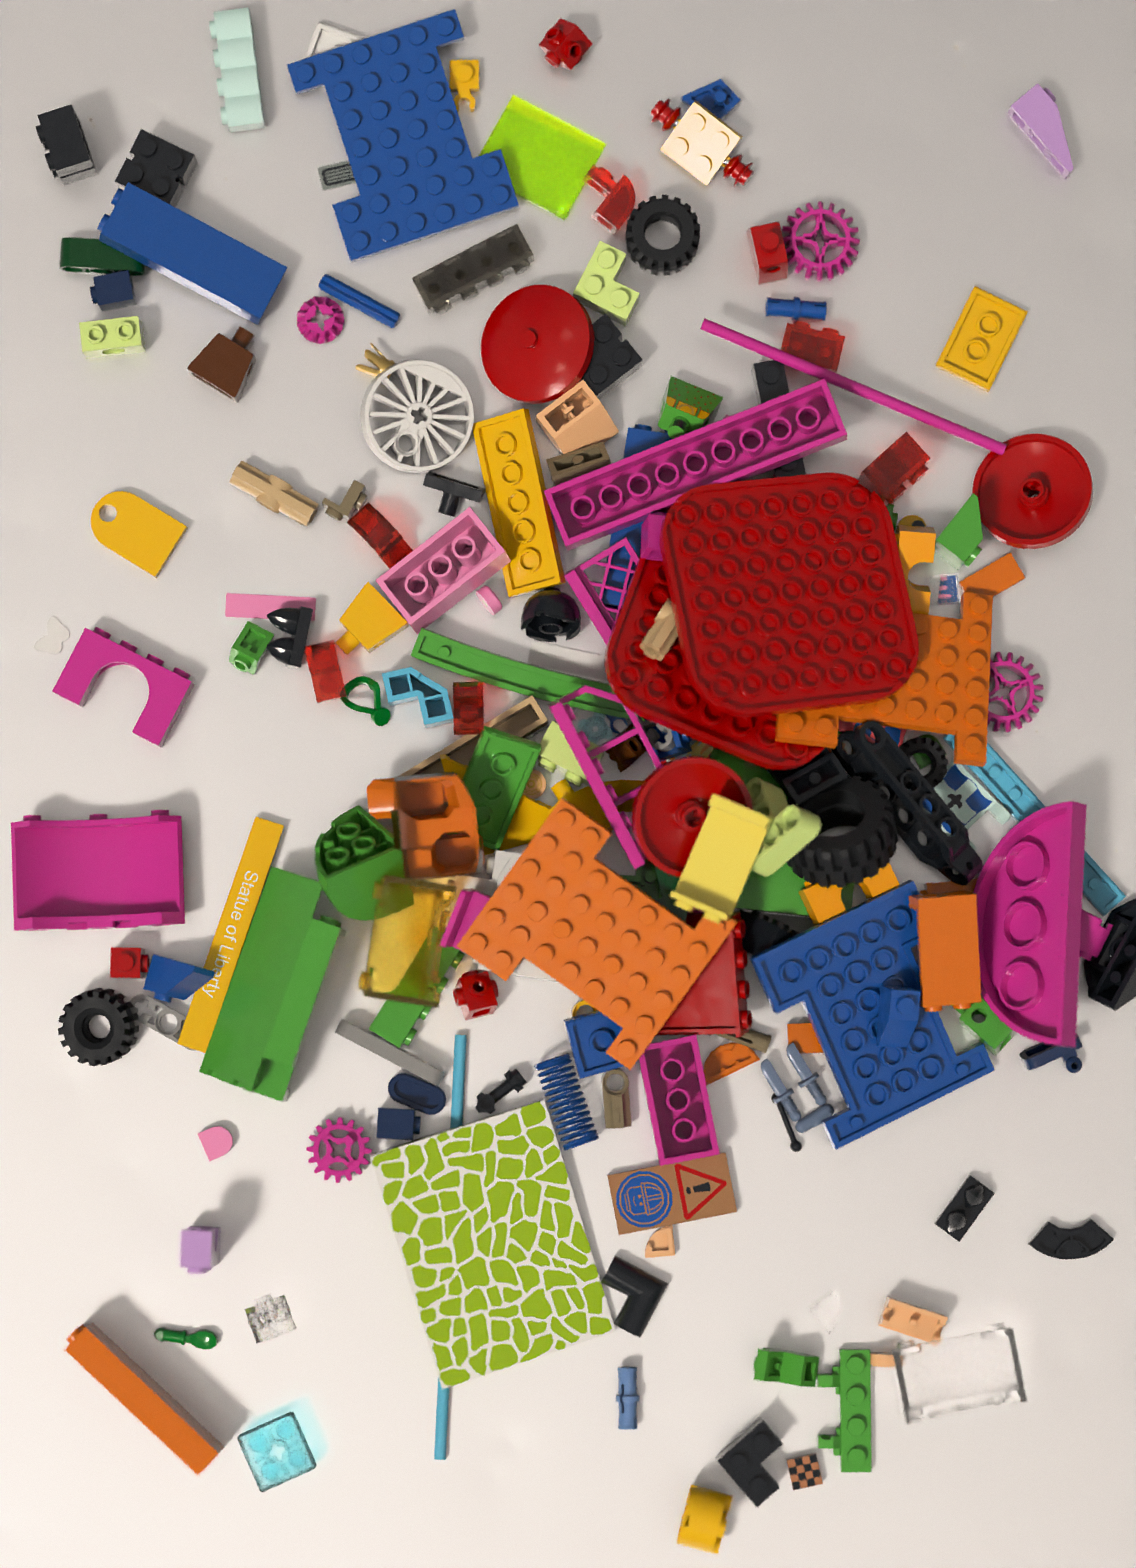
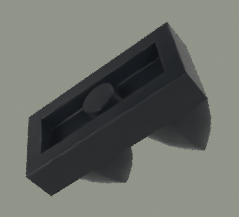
M302 606L298 609L282 608L267 614V618L275 627L292 635L291 638H278L267 644L270 654L278 661L284 663L285 667L301 668L313 612L311 608Z
M968 1175L934 1224L960 1242L992 1198L994 1192L971 1175Z

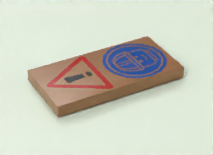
M726 1152L663 1166L657 1165L607 1175L619 1235L737 1212Z

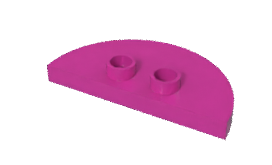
M1068 801L1038 810L1014 826L991 852L977 879L973 893H976L980 984L984 1000L1003 1023L1020 1035L1042 1043L1076 1048L1087 805Z

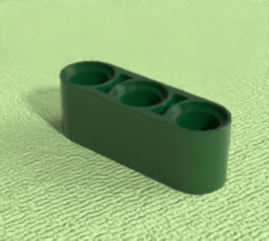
M74 237L61 239L60 270L91 274H110L128 270L131 276L145 275L144 264L104 244L99 239Z

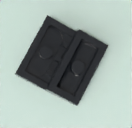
M826 747L813 760L800 767L788 770L767 768L783 792L796 806L805 803L849 778V775L833 752L830 753Z

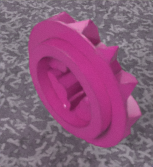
M314 296L312 299L304 302L297 312V326L303 337L310 342L318 344L328 343L341 333L344 326V315L337 302L328 297ZM318 308L323 316L329 317V319L324 321V331H321L318 323L309 322L316 318V309Z

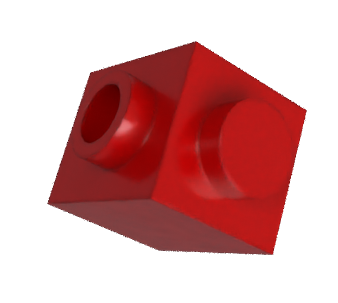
M111 947L110 978L144 979V972L149 970V954H145L144 948Z

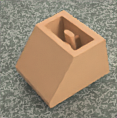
M584 380L580 381L536 415L537 424L561 455L600 442L605 444L619 433L606 409Z

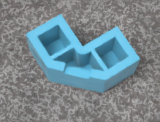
M412 667L382 673L390 706L419 700L425 728L455 722L446 688L435 683Z

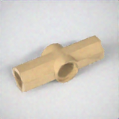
M244 461L237 465L229 481L231 485L256 498V501L275 513L281 512L306 527L312 522L320 506L315 501L293 490V487L272 474L268 476Z
M670 598L667 599L654 619L656 622L639 646L644 651V654L651 659L661 661L678 636Z

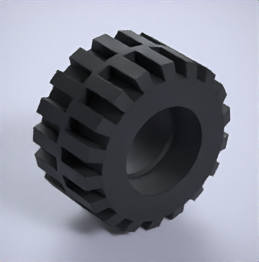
M655 195L649 197V201L646 203L644 200L640 202L638 208L633 209L630 219L626 225V248L628 253H631L633 262H638L640 264L639 268L645 271L647 268L654 275H657V272H663V276L670 275V271L675 270L677 273L682 270V266H688L691 263L692 257L696 255L700 240V224L697 222L698 217L696 213L690 211L691 206L687 203L681 204L680 198L674 197V200L668 199V195H662L661 199H656ZM658 221L672 223L680 232V241L670 249L661 250L654 248L645 238L646 229Z

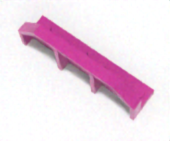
M584 685L547 705L625 851L630 864L636 869L644 865V860L647 858L628 831V829L632 828L625 811L619 813L616 806L635 797L641 785L617 797L611 784L605 787L600 776L604 774V771L597 757L592 760L591 758L638 734L655 768L661 766V763L635 713L624 704L623 706L634 728L588 752L586 751L590 744L582 730L578 733L576 732L572 724L576 717L567 702L586 692L615 702H622L613 693Z

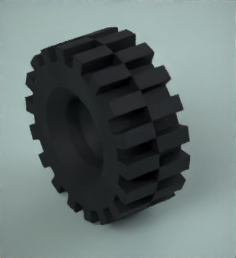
M96 988L74 996L70 999L71 1003L66 1004L62 1009L65 1011V1014L59 1016L58 1022L63 1023V1027L58 1028V1035L64 1034L65 1040L60 1042L63 1047L69 1046L71 1050L67 1053L71 1057H79L77 1062L81 1064L89 1062V1066H97L99 1064L103 1066L128 1054L131 1050L130 1046L136 1043L137 1038L134 1037V1034L139 1032V1025H135L134 1020L139 1019L138 1014H132L130 1009L134 1006L131 1001L127 1003L123 1001L126 996L122 993L114 994L115 990L113 989L102 990V988ZM95 1015L106 1017L110 1023L109 1034L104 1038L95 1037L89 1029V1022Z

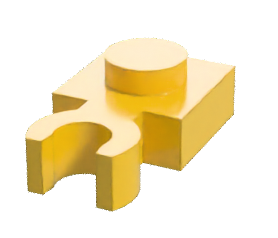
M449 60V87L451 92H458L454 98L457 112H459V103L461 101H468L470 103V112L475 111L476 103L471 92H479V60Z

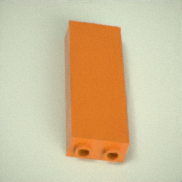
M94 1323L86 1327L82 1324L68 1336L66 1340L70 1344L64 1350L197 1476L224 1449V1445Z

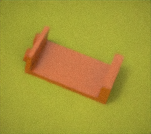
M963 890L909 895V908L917 910L921 988L919 1006L923 1007L926 1012L942 1011V1006L953 1005L954 1009L971 1008V1003L981 1002L976 893Z

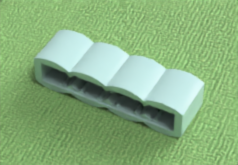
M249 7L214 12V20L209 21L211 38H217L218 49L213 50L215 68L221 67L222 78H217L216 80L218 94L225 98V107H220L222 124L228 125L230 132L265 128Z

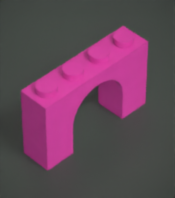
M95 627L93 631L85 628L52 692L83 708L97 679L103 672L119 665L137 668L147 679L149 697L132 732L162 748L195 685L189 680L191 675L174 667L173 671L162 667L164 661L149 653L146 658L136 653L137 647L123 640L120 644L109 640L111 634L98 627Z

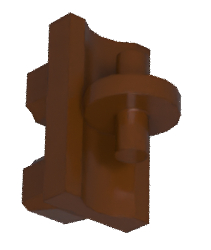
M630 723V724H629L622 732H620L618 735H620V734H622V733H624V732H626V731H628V730L634 728L633 724ZM636 734L605 752L610 754L609 758L612 761H616L617 768L622 772L645 753L646 749L639 735Z

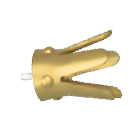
M370 343L372 348L381 357L369 349L365 350L364 356L379 370L362 364H357L356 369L376 377L384 369L396 363L393 360H388ZM393 372L387 376L388 379H390L391 376L398 380L400 379V377L393 374Z

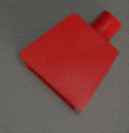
M779 221L747 229L746 232L758 285L787 279L788 258ZM776 266H778L777 269L767 270V269H769V268H771V267H776Z

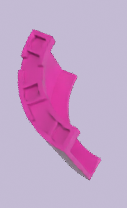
M152 810L151 816L108 819L107 814L89 815V820H41V815L23 816V821L11 822L14 931H50L52 929L94 930L185 924L182 816L169 815V810Z

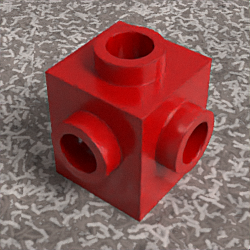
M560 18L546 32L545 37L539 43V47L546 53L544 59L555 68L561 66L571 71L581 61L582 56L593 43L576 24Z
M472 970L461 975L455 989H453V997L456 1006H461L465 1021L494 1014L498 1006L496 999L499 995L498 987L495 980L490 979L488 971L479 973L478 970Z

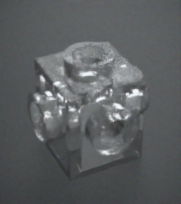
M271 1293L255 1298L254 1302L256 1305L244 1309L256 1343L276 1338L297 1329L285 1294L272 1298Z

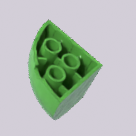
M360 805L338 816L331 822V828L326 834H320L315 845L317 877L328 900L341 914L354 920L368 921L396 913L413 904L410 879L404 877L402 850L394 849L393 834Z

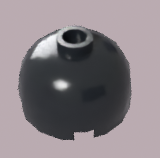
M546 588L531 596L525 603L521 615V630L526 629V635L538 641L557 642L555 636L565 635L566 640H570L576 637L581 630L580 610L576 601L568 594L561 592L558 588Z

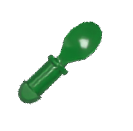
M163 1327L158 1328L154 1332V1337L160 1342L181 1343V1345H185L187 1342L203 1350L212 1349L218 1344L216 1334L206 1329H200L194 1333L187 1334L186 1330H169Z

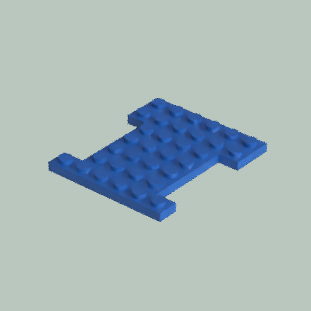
M455 9L287 64L297 95L325 86L360 196L332 205L351 263L519 208L501 149L472 158L437 51L438 48L465 40Z
M908 880L750 957L774 1013L778 1014L800 1002L803 1004L848 1107L821 1120L830 1143L836 1150L995 1070L986 1048L981 1042L955 1053L938 1011L926 1012L920 1006L918 1023L907 1047L876 1046L880 985L910 986L921 991L920 969L911 951L912 947L918 945L917 910L909 908V895L919 894L913 880Z

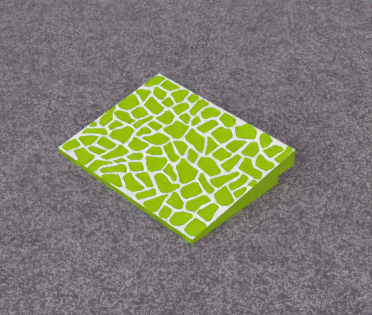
M545 1099L371 1154L373 1167L442 1389L616 1331Z

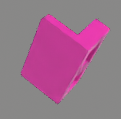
M473 888L462 889L440 946L445 948L454 947L462 951L457 947V944L491 896Z

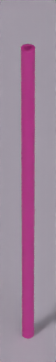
M704 318L700 329L820 380L825 378L827 383L1000 455H1003L1007 444Z

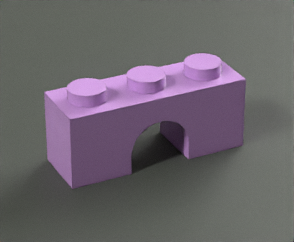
M189 1226L188 1229H182L180 1267H187V1273L206 1274V1272L212 1270V1267L219 1264L221 1227Z

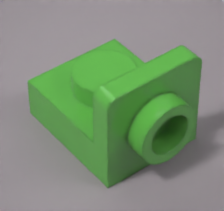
M248 621L231 647L229 662L238 670L255 675L259 662L267 651V644L273 641L274 634Z

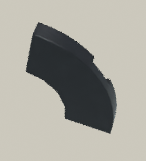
M1092 1219L1087 1220L1081 1226L1070 1229L1057 1227L1047 1221L1028 1244L1040 1253L1057 1259H1079L1098 1253L1114 1239Z

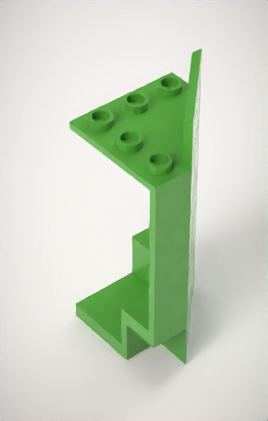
M271 866L199 1072L241 1087L249 1092H255L281 1102L287 1101L291 1091L287 1088L298 1059L297 1053L339 935L345 937L346 930L340 928L342 923L338 920L324 915H320L319 920L313 918L322 893L319 881Z

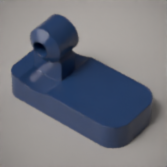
M1076 1033V1048L1041 1042L1022 1051L1019 1055L1027 1070L1036 1069L1061 1057L1064 1067L1071 1073H1077L1082 1068V1062L1077 1057L1076 1050L1080 1049L1083 1045Z

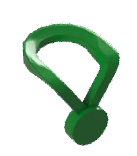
M360 676L352 679L343 687L340 699L346 706L355 711L371 714V720L377 726H384L388 723L390 711L381 706L378 682L369 677ZM358 685H368L374 694V709L357 705L348 700L351 690Z

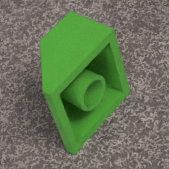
M974 493L935 541L934 552L957 570L963 564L969 567L982 551V548L978 546L983 540L978 497Z

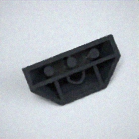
M1136 899L1111 911L1103 927H1106L1107 923L1114 926L1098 958L1092 956L1090 961L1085 959L1083 962L1089 998L1114 1011L1136 997Z

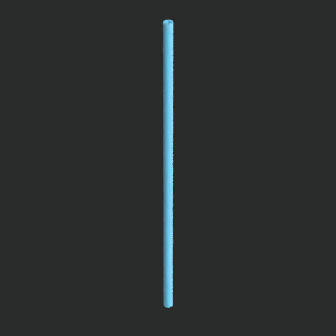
M455 1035L450 1129L463 1124L467 1035ZM439 1377L434 1459L446 1460L450 1387L442 1389Z

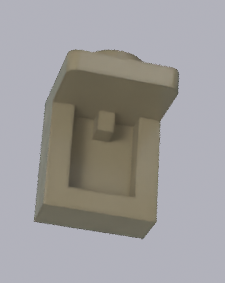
M354 480L341 505L324 498L322 505L327 509L325 514L338 521H341L342 518L350 521L355 510L360 511L367 500L368 495L364 494L366 491L365 485Z

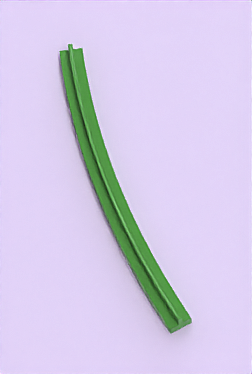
M423 627L410 655L457 674L527 696L533 695L535 698L550 702L584 685L615 694L609 683L586 679L511 659L457 641ZM587 692L567 702L570 707H578V709L630 719L622 703Z

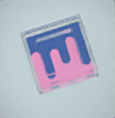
M958 573L927 576V585L931 591L930 606L960 603Z

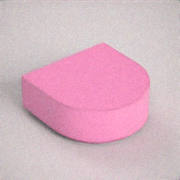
M215 1126L198 1133L209 1161L227 1154L233 1146V1136L225 1127Z

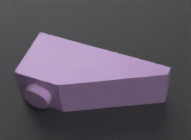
M1037 83L1011 105L1007 114L1062 177L1066 179L1074 168L1058 106L1055 103L1056 98L1048 88H1042Z

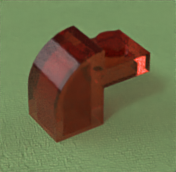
M593 165L582 180L605 199L591 217L615 235L634 209L635 190L627 176L623 175L618 183L612 180L614 177L608 170L603 167L597 168Z
M369 502L347 521V524L375 552L388 569L392 568L413 551L401 534Z
M335 640L305 646L307 663L317 703L347 697Z
M453 682L454 735L481 734L485 720L484 682Z

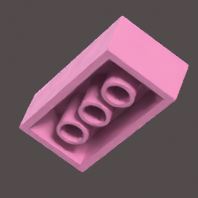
M469 507L375 581L416 634H418L422 627L426 628L510 563L511 560L502 546Z

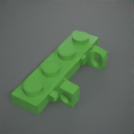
M839 1349V1366H832V1373H817V1387H835V1394H840V1427H836V1434H817V1447L819 1449H833V1455L840 1456L841 1472H872L870 1349Z

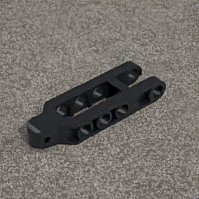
M868 721L856 727L854 731H845L838 735L837 746L835 749L831 748V751L851 778L853 776L862 777L865 782L869 780L878 785V788L885 786L890 794L888 800L891 801L897 833L916 857L937 869L950 881L962 886L967 885L981 871L983 866L981 858L970 846L968 830L883 726L878 722ZM866 730L873 732L875 736L874 744H870L866 740ZM843 740H847L852 746L850 755L845 753L842 748ZM905 776H908L913 782L912 791L904 786L903 780ZM924 799H927L932 805L931 814L923 809L922 803ZM900 808L904 809L908 814L907 823H904L899 818ZM943 822H946L951 828V835L949 837L942 832L941 826ZM919 831L923 832L927 837V844L925 846L918 841ZM953 869L956 870V871H958L959 874H958V875L954 874V873H953Z

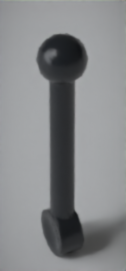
M775 1093L771 1096V1101L773 1103L774 1101L772 1099L777 1097ZM778 1102L776 1105L791 1140L790 1149L793 1152H799L802 1149V1144L795 1137L786 1111L782 1106L783 1104Z

